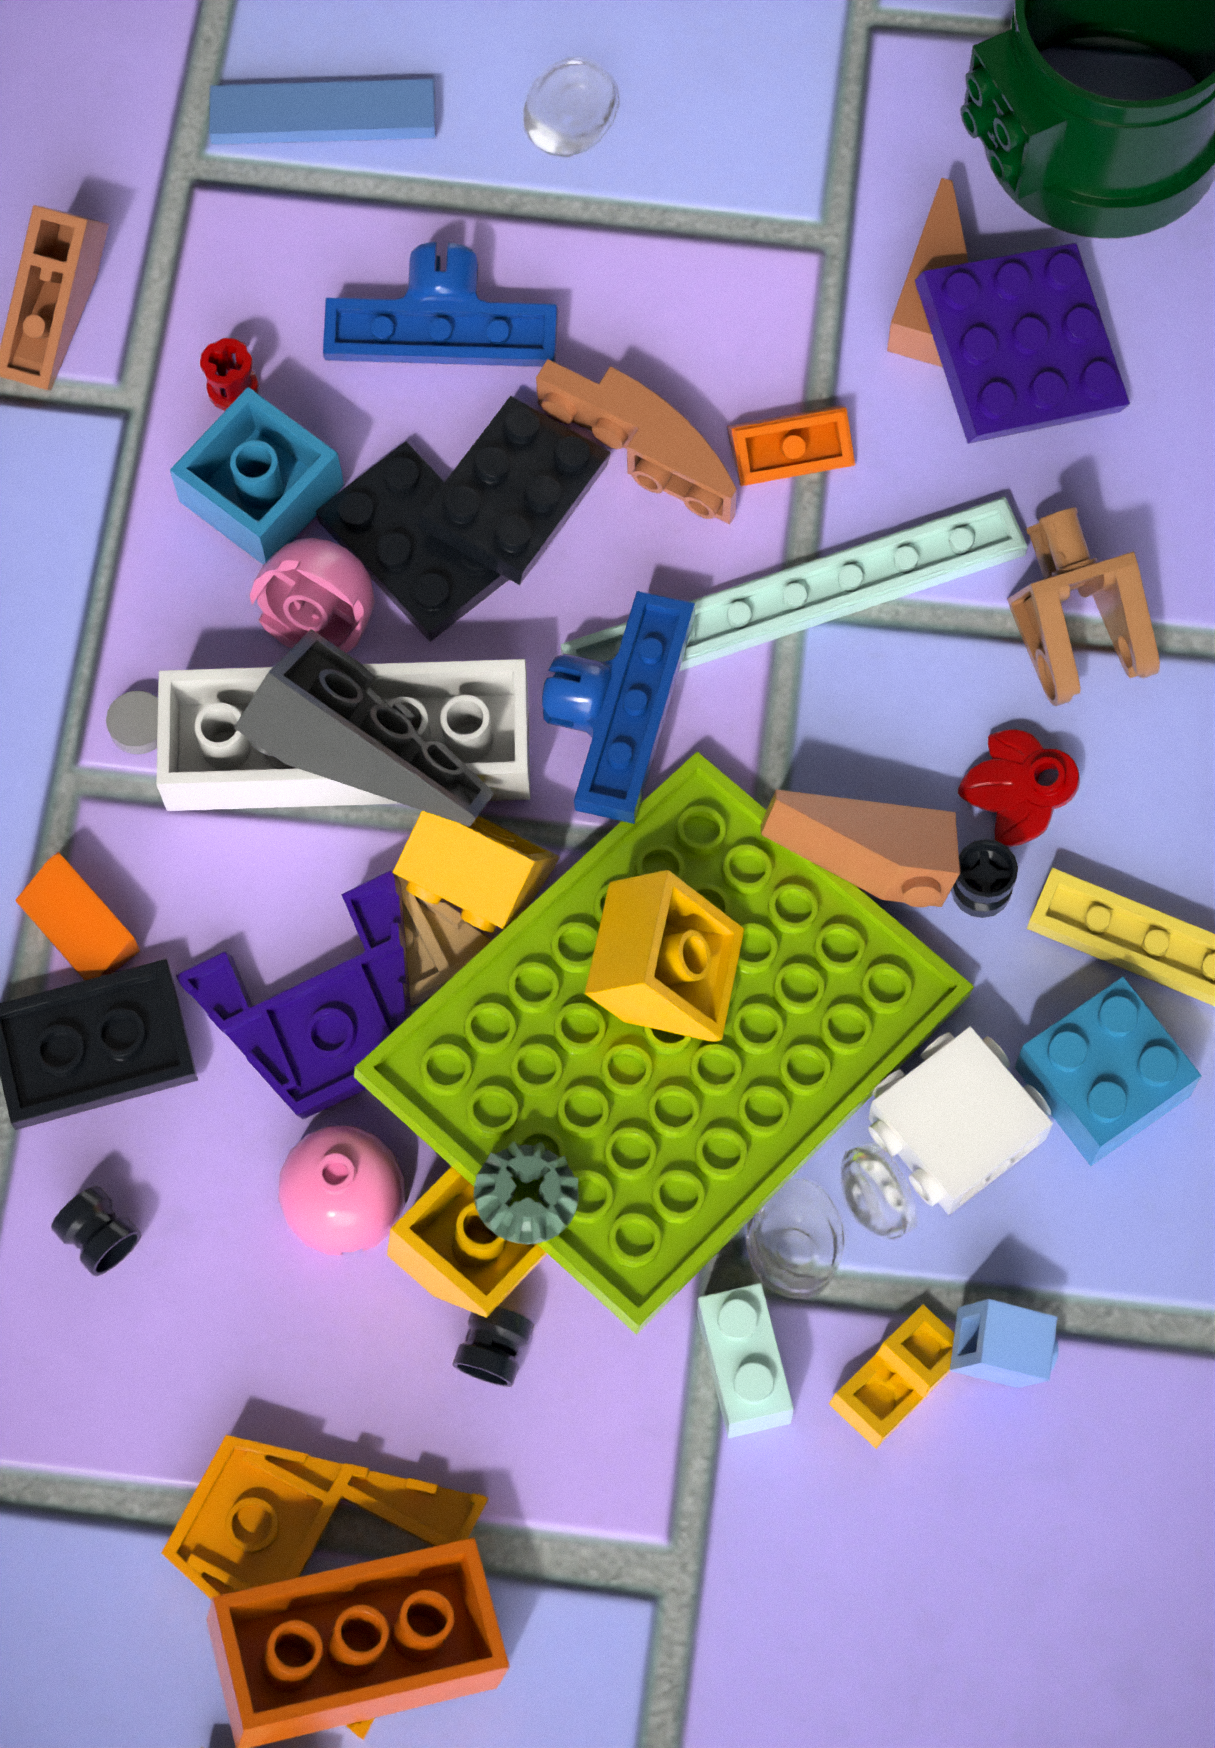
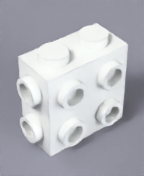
M971 1026L955 1038L950 1032L943 1034L923 1051L921 1057L924 1062L907 1075L899 1069L879 1083L872 1093L876 1099L871 1103L868 1117L872 1123L868 1130L880 1149L889 1157L898 1154L913 1172L909 1175V1180L919 1196L930 1206L939 1203L948 1215L1047 1139L1053 1124L1048 1118L1051 1115V1110L1042 1095L1029 1084L1022 1087L1007 1070L1010 1067V1062L1001 1047L988 1036L981 1039Z

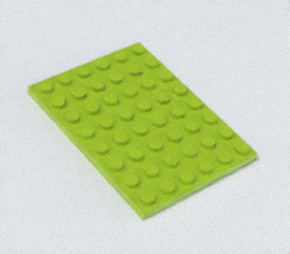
M699 752L691 756L640 804L635 824L621 821L356 1065L354 1071V1078L473 1186L475 1185L476 1175L485 1164L490 1153L496 1154L508 1148L514 1141L519 1145L530 1146L542 1142L547 1150L557 1156L565 1155L567 1164L574 1177L578 1178L579 1198L577 1210L572 1221L560 1234L552 1239L536 1244L636 1335L872 1096L877 1085L890 1074L897 1071L970 997L974 988L968 980L857 886L762 836L760 824L767 810ZM669 870L744 928L722 1040L711 1042L623 1022L585 994L609 882ZM542 1176L538 1180L534 1179L527 1184L519 1178L514 1179L512 1177L516 1184V1190L508 1207L516 1201L521 1202L527 1197L535 1203L540 1202L542 1204L543 1202L538 1197V1192L544 1177Z

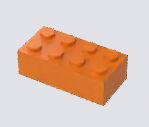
M475 1537L212 1597L206 1619L236 1748L256 1747L496 1689L510 1667Z

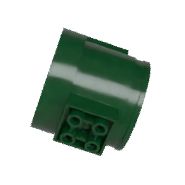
M1015 0L1010 29L973 45L969 72L965 76L967 87L964 105L960 109L963 124L972 138H980L984 145L990 168L1004 191L1017 205L1039 221L1067 233L1101 239L1133 237L1163 228L1178 220L1200 202L1215 180V0ZM1109 37L1129 40L1148 46L1171 58L1189 73L1197 85L1181 93L1153 100L1130 101L1104 97L1078 87L1065 79L1045 61L1039 52L1056 44L1080 38Z

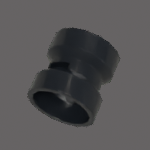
M983 839L972 842L959 855L960 874L951 889L952 897L960 910L970 916L980 918L995 916L1006 907L1011 899L1018 872L1016 858L1007 846L998 841ZM972 881H974V883L977 886L981 887V890L976 888Z
M99 1186L90 1187L75 1196L60 1210L51 1225L52 1231L64 1244H74L76 1248L81 1249L80 1262L93 1276L102 1275L114 1268L135 1248L141 1238V1231L129 1218L116 1217L115 1212L112 1210L113 1203L111 1198Z
M497 1306L487 1318L471 1312L467 1322L471 1329L467 1342L458 1346L452 1365L459 1371L479 1380L499 1386L512 1387L519 1369L515 1359L520 1347L528 1343L534 1323L526 1317L500 1306Z

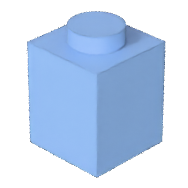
M992 1299L958 1307L950 1371L1015 1388L1050 1381L1051 1371L1056 1364L1059 1352L1058 1341L1055 1338L1057 1316Z

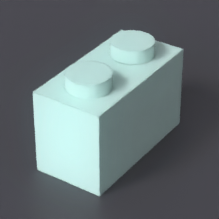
M758 1283L699 1297L697 1316L728 1439L791 1424L794 1408L762 1284Z

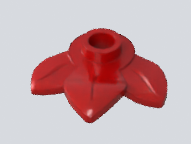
M1011 729L993 733L988 736V748L992 760L981 762L970 769L958 787V794L963 800L975 807L989 812H997L995 841L1007 847H1014L1036 839L1047 830L1053 810L1066 805L1076 795L1080 785V773L1076 763L1068 754L1057 749H1044L1039 741L1028 732ZM1044 770H1057L1059 775L1053 784L1043 786L1038 783V777Z

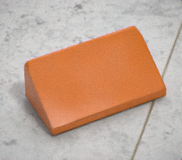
M843 406L828 407L727 426L740 486L855 466L847 409Z
M59 852L48 859L15 900L84 981L114 973L140 952L133 935Z

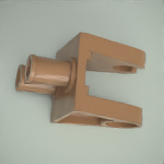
M1076 507L1039 519L1038 524L1026 529L1027 534L1030 535L1044 579L1028 585L1007 598L1010 610L1042 688L1053 706L1068 703L1073 695L1080 693L1078 672L1061 605L1062 602L1069 598L1070 591L1077 589L1084 598L1093 596L1121 665L1129 678L1135 676L1146 678L1157 674L1160 668L1158 649L1135 553L1130 552L1099 562L1098 558L1091 559L1077 516L1078 511Z

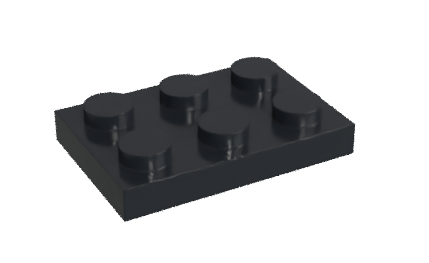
M510 396L421 512L418 528L520 585L607 467L611 452Z
M405 441L318 508L316 516L318 522L338 544L350 551L363 563L376 585L431 642L509 579L418 528L421 512L443 485L444 481Z
M167 959L0 1003V1078L10 1122L15 1130L198 1081L171 968Z

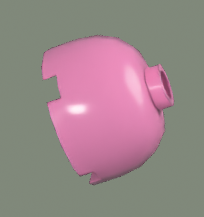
M317 538L295 540L275 552L261 568L250 593L251 604L257 599L258 605L263 611L259 622L268 633L283 645L293 648L312 629L345 653L357 646L366 629L375 603L371 577L363 563L346 548L329 540Z
M328 1126L307 1134L290 1150L280 1171L278 1200L289 1228L306 1246L327 1255H342V1252H354L359 1249L365 1251L376 1247L390 1234V1228L399 1220L405 1207V1180L395 1154L376 1135L355 1126Z

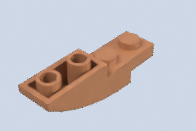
M547 359L536 376L538 405L543 408L546 414L558 422L564 424L574 422L592 431L594 436L608 447L613 449L626 448L628 474L632 475L636 483L644 489L653 493L664 491L682 500L690 511L702 518L712 519L716 517L731 524L736 515L737 489L721 460L708 442L685 417L643 384L612 366L609 367L598 384Z

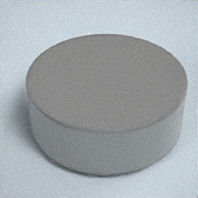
M131 691L113 701L107 712L106 725L117 747L131 754H145L157 748L158 698L144 691Z

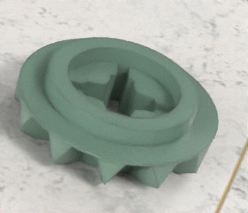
M514 1141L508 1148L496 1154L490 1153L485 1164L476 1175L474 1202L480 1218L493 1233L514 1243L536 1244L554 1238L569 1225L578 1206V1178L574 1177L567 1164L565 1155L557 1156L547 1150L542 1142L530 1146L519 1145ZM542 1176L544 1177L538 1192V1197L543 1202L542 1204L540 1202L535 1203L527 1197L521 1202L516 1201L508 1207L516 1190V1184L512 1177L514 1179L519 1178L526 1184L534 1179L538 1180Z

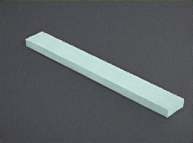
M1002 497L689 601L695 603V618L679 671L1025 556L1028 546L1006 497ZM627 622L560 644L561 654H569L602 662L612 660L619 651Z

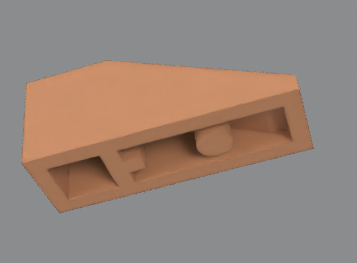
M940 179L891 320L887 352L942 367L914 280L923 271L969 263L951 180Z
M33 205L0 346V377L41 389L52 390L96 281L109 226L108 223L57 209Z
M776 789L760 824L762 836L881 900L903 902L913 907H942L960 874L956 813L952 811Z

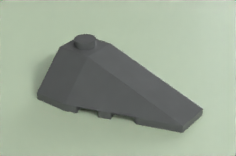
M312 629L267 673L234 726V729L248 738L255 749L265 755L276 757L286 765L469 827L494 795V792L446 745L437 741H425L411 724L415 715L401 702L393 704L391 708L370 687L376 677L360 662Z

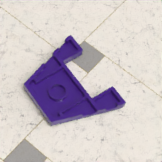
M392 870L341 894L365 951L286 991L253 1006L233 956L226 951L176 975L178 983L197 1001L215 1025L230 1038L247 1057L248 1062L290 1109L303 1120L366 1090L354 1078L355 1066L411 1016L402 889L398 876L392 873Z

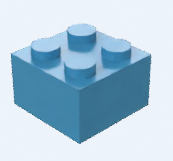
M249 387L243 391L170 469L179 502L263 565L280 548L291 543L315 518L316 510L333 498L344 486L338 453Z
M1123 976L1024 1044L1014 1067L1024 1081L1042 1095L1051 1110V1116L1090 1166H1093L1191 1097L1202 1076Z

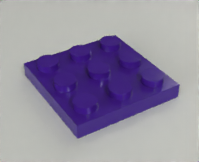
M1077 243L923 271L914 280L967 444L1115 414L1130 405Z

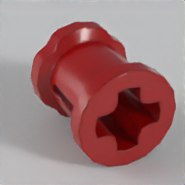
M222 338L206 346L201 354L200 367L207 379L206 389L209 399L215 407L226 411L247 387L258 394V381L256 374L252 371L253 360L244 343L232 338ZM232 353L235 354L236 362H234ZM223 388H225L227 397L224 396Z

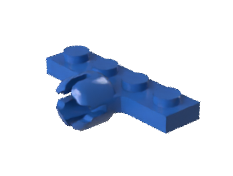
M429 242L415 247L410 253L408 291L404 297L395 300L326 298L323 356L325 361L543 367L547 359L556 363L557 304L494 303L479 300L477 296L478 259L473 250L461 244L448 242L445 272L441 271V258L437 256V242Z
M636 591L619 651L612 660L602 662L569 654H562L554 658L548 671L555 672L553 677L545 680L542 692L543 719L548 724L583 731L592 737L574 797L575 811L635 824L695 618V603Z

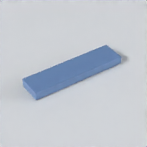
M434 79L210 85L209 136L211 145L435 138Z

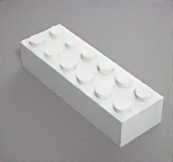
M525 659L362 664L376 677L370 687L391 708L393 704L401 702L415 715L411 721L414 730L425 741H437L446 745L494 792L490 801L530 800L529 705ZM273 667L159 671L156 785L167 811L401 804L286 765L274 756L259 752L251 745L246 736L234 729V726L267 673Z

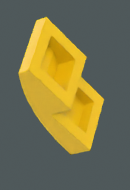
M922 1304L883 1342L877 1353L835 1393L829 1405L877 1449L950 1373L954 1332Z

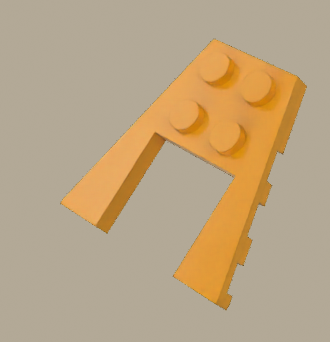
M225 1435L161 1553L212 1600L214 1596L300 1577L341 1499L434 1547L468 1539L488 1502V1498L476 1493L460 1492L439 1487L438 1484L412 1478L405 1479L371 1471L369 1468L353 1464L337 1463L308 1456L306 1453ZM375 1718L345 1726L357 1737L364 1740Z

